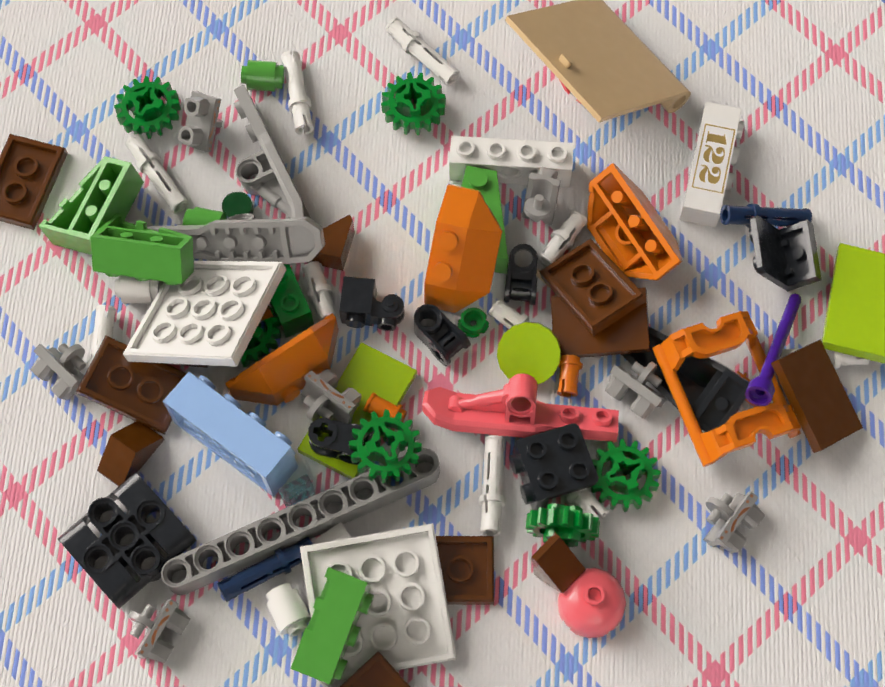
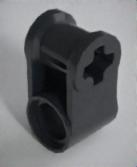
M519 244L510 252L504 302L509 303L510 300L530 302V305H535L538 257L535 249L528 244ZM526 250L531 253L532 263L527 267H519L514 261L517 252ZM513 289H527L528 292L514 291Z
M425 304L418 307L415 311V335L444 366L451 363L450 359L462 348L467 349L471 345L466 334L453 324L436 306ZM424 319H431L436 324L432 327H424L420 322Z
M319 418L313 421L308 428L309 444L313 452L320 456L359 465L360 462L352 463L351 454L355 451L349 449V441L356 440L352 436V429L361 430L362 428L358 424H347L327 418ZM373 431L366 437L363 446L365 442L371 441ZM323 433L329 434V437H325L324 441L318 440V437H322Z

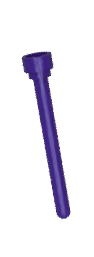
M794 293L790 295L760 375L752 379L746 389L745 396L747 400L756 406H766L771 403L775 387L772 378L775 371L771 363L781 357L802 299L799 294Z

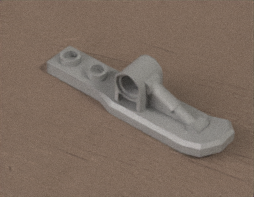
M245 85L234 89L239 100L234 103V106L241 119L247 117L250 124L245 126L252 142L259 141L263 149L239 162L236 167L238 180L248 194L260 195L273 207L285 213L289 219L307 216L311 219ZM258 174L254 179L248 180L250 176Z
M246 213L231 216L226 220H214L206 225L147 226L148 229L158 232L159 228L163 227L192 236L194 259H205L208 261L304 263L311 262L325 246L323 227L308 216L290 219H255L254 214Z

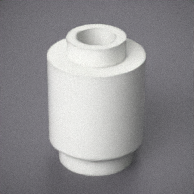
M121 275L120 279L115 280V295L117 298L121 297L123 304L152 303L163 282L157 280L138 281L134 277Z
M290 583L279 585L266 594L268 599L266 605L280 634H289L290 637H294L304 632L305 628L308 627L307 623L311 620V617L298 590L293 589Z

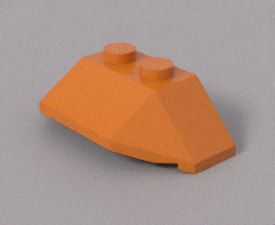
M614 163L610 164L589 182L590 196L587 228L603 252L627 277L658 281L682 262L676 238L643 191Z
M452 184L447 185L435 225L425 277L424 305L431 304L439 308V310L456 313L491 291L503 230L479 190Z
M334 314L328 315L324 320L314 324L242 371L235 378L233 377L225 384L229 394L236 400L275 406L282 402L287 403L294 400L306 384V380H304L305 375L310 371L319 374L325 369H331L339 331Z

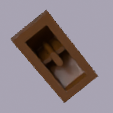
M350 214L323 228L325 246L311 262L318 261L324 267L343 271L355 234L353 219Z
M134 422L110 435L97 471L115 485L120 486L132 474L138 473L165 439L151 428Z
M556 533L531 557L534 575L562 594L586 570Z

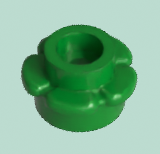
M472 307L462 312L461 319L458 320V327L466 333L467 337L477 338L481 333L484 334L488 330L489 322L486 320L487 315L481 309ZM475 321L476 325L472 326L470 323Z

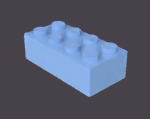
M188 372L163 400L174 423L274 497L298 468L294 456L296 453L291 448L292 442L281 432L276 431L273 434L266 429L264 420L255 413L251 412L247 415L239 409L241 407L240 403L226 393L222 396L214 390L216 388L209 379L203 375L197 378Z

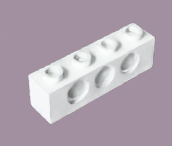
M451 136L450 180L463 181L467 165L497 171L498 183L527 185L530 173L538 174L540 167H545L558 172L557 179L561 180L560 187H570L574 143Z

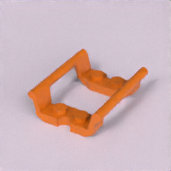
M739 311L720 317L716 322V329H710L704 323L683 328L669 335L665 341L652 348L703 467L715 463L728 453L752 446L756 442L755 437L758 433L764 434L769 440L788 434L789 438H794L801 434V426L791 405H788L775 374L772 378L775 387L772 398L773 403L738 412L731 416L724 425L704 433L679 380L677 371L685 361V358L690 356L699 359L709 358L740 347L744 341L760 373L766 355L759 342L758 333L748 311Z

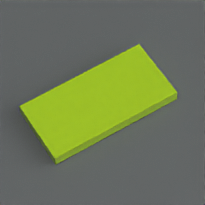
M843 243L839 244L822 336V343L825 349L885 364L884 253Z
M361 342L335 388L341 394L347 388H353L362 396L360 404L353 414L351 424L360 425L361 418L368 422L372 420L371 413L363 410L373 392L398 406L417 376V370ZM308 432L297 448L298 453L348 479L359 475L358 465L314 453L309 444ZM323 433L322 437H318V440L324 441L325 437H329V434Z

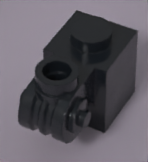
M344 276L339 307L341 323L352 328H363L364 326L377 324V328L381 330L393 331L396 329V325L404 319V302L395 294H389L384 297L382 302L376 300L377 288L375 279Z

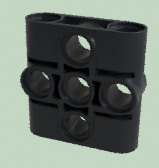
M136 472L107 497L98 498L93 501L89 506L88 513L57 538L118 609L149 582L161 579V570L168 560L184 553L197 541L184 524ZM118 499L129 512L125 514L114 501ZM113 511V516L110 520L100 522V517L104 512ZM160 512V517L156 522L146 523L147 516L150 513ZM91 522L102 536L98 538L87 524ZM134 534V540L131 544L127 546L120 545L121 539L125 535ZM155 541L168 554L166 558L153 545ZM108 556L107 564L100 569L94 568L98 558ZM146 558H156L152 568L148 570L141 569L142 562ZM127 565L141 578L138 582L125 569Z

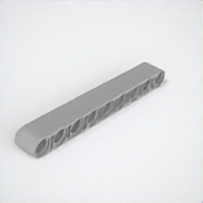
M422 448L421 452L415 453L419 456V463H409L412 468L410 475L403 471L400 472V477L404 480L398 486L382 483L380 475H376L375 479L371 481L369 480L368 471L168 560L162 567V580L171 592L177 595L189 594L267 559L279 548L283 550L306 537L312 539L327 532L340 522L345 524L434 484L439 478L440 466L438 456L434 451L427 448ZM422 462H429L433 465L432 470L426 473L418 471L416 467ZM366 488L373 491L372 496L366 500L356 497V494L361 489ZM332 502H339L343 505L341 510L334 514L328 513L326 507ZM307 515L312 518V521L306 527L295 525L296 520L301 516ZM271 529L281 531L279 538L274 541L264 539L266 533ZM243 542L250 544L249 550L245 554H234V549L238 544ZM216 556L219 558L215 567L211 569L203 568V563L208 557ZM179 570L187 571L186 578L182 582L172 583V576L175 572Z

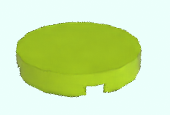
M524 322L514 325L503 334L498 344L497 359L500 369L508 379L517 374H528L535 378L537 384L544 383L555 374L560 364L561 349L558 338L550 328L540 323Z

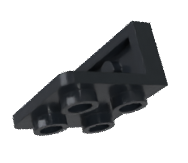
M758 215L750 218L751 228L749 229V237L754 245L755 256L753 257V265L758 274L787 292L822 280L813 223L805 220L779 230Z
M574 423L515 440L512 455L509 456L514 474H520L523 483L520 486V491L526 505L530 504L532 510H538L540 507L547 508L550 499L595 486L599 479L581 430Z

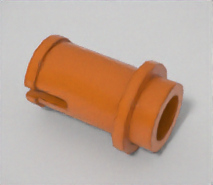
M562 355L558 366L560 368L557 394L563 397H571L572 393V396L576 397L578 395L579 370L583 368V364L580 362V357L576 355Z
M374 392L370 395L363 410L369 413L375 411L378 417H383V413L387 409L392 418L400 412L402 413V422L407 415L403 405L399 404L396 406Z

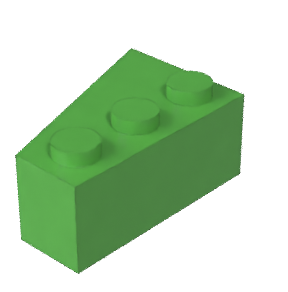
M104 156L79 183L80 188L69 200L64 198L59 204L60 209L49 221L44 219L38 227L53 245L92 255L90 236L116 213L122 214L126 218L144 181L131 162Z
M466 165L461 187L479 190L502 228L503 232L494 272L508 274V253L497 171Z
M118 213L90 236L94 272L105 273V275L110 277L121 275L134 277L138 281H164L167 285L183 284L194 272L192 236L163 227L159 228V232L148 229L147 222L138 220L136 224L125 221L124 215Z
M328 567L324 576L327 578L321 596L316 598L313 606L315 608L308 627L305 628L290 669L333 685L335 679H342L348 664V660L343 659L348 645L351 647L355 646L361 631V627L356 626L361 613L368 614L375 595L369 593L371 586L367 582Z

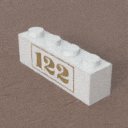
M711 102L705 103L680 221L716 228L722 206L729 204V200L724 199L725 191H731L734 173H730L729 169L730 164L736 165L740 147H735L734 145L736 139H741L745 122L739 121L742 109Z

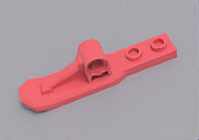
M528 374L514 375L501 390L477 395L456 393L442 387L424 392L422 404L424 414L434 425L451 431L525 438L574 423L579 426L584 439L617 442L619 410L547 404L537 401L538 384L535 378Z

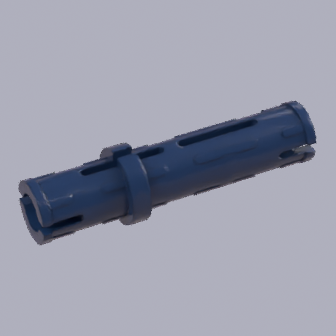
M748 204L747 206L724 205L720 211L722 224L745 225L747 228H751L750 218L756 215L777 227H788L805 220L812 222V212L807 208L760 207L758 204Z
M306 537L283 550L279 548L267 559L218 582L217 585L225 601L228 602L282 573L286 575L292 572L291 568L302 563L300 547L313 545L309 537Z

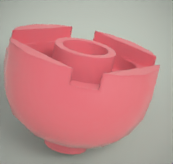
M585 568L586 570L563 594L559 593L557 601L559 615L562 621L564 620L565 624L576 635L586 638L603 637L614 630L622 621L626 607L625 593L618 579L608 571L598 568Z

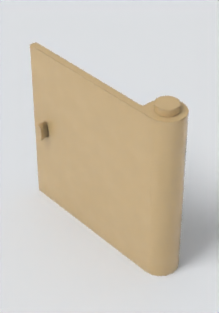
M574 0L508 15L505 19L510 27L598 122L657 104H661L668 113H673L680 109L691 95V92L603 0Z

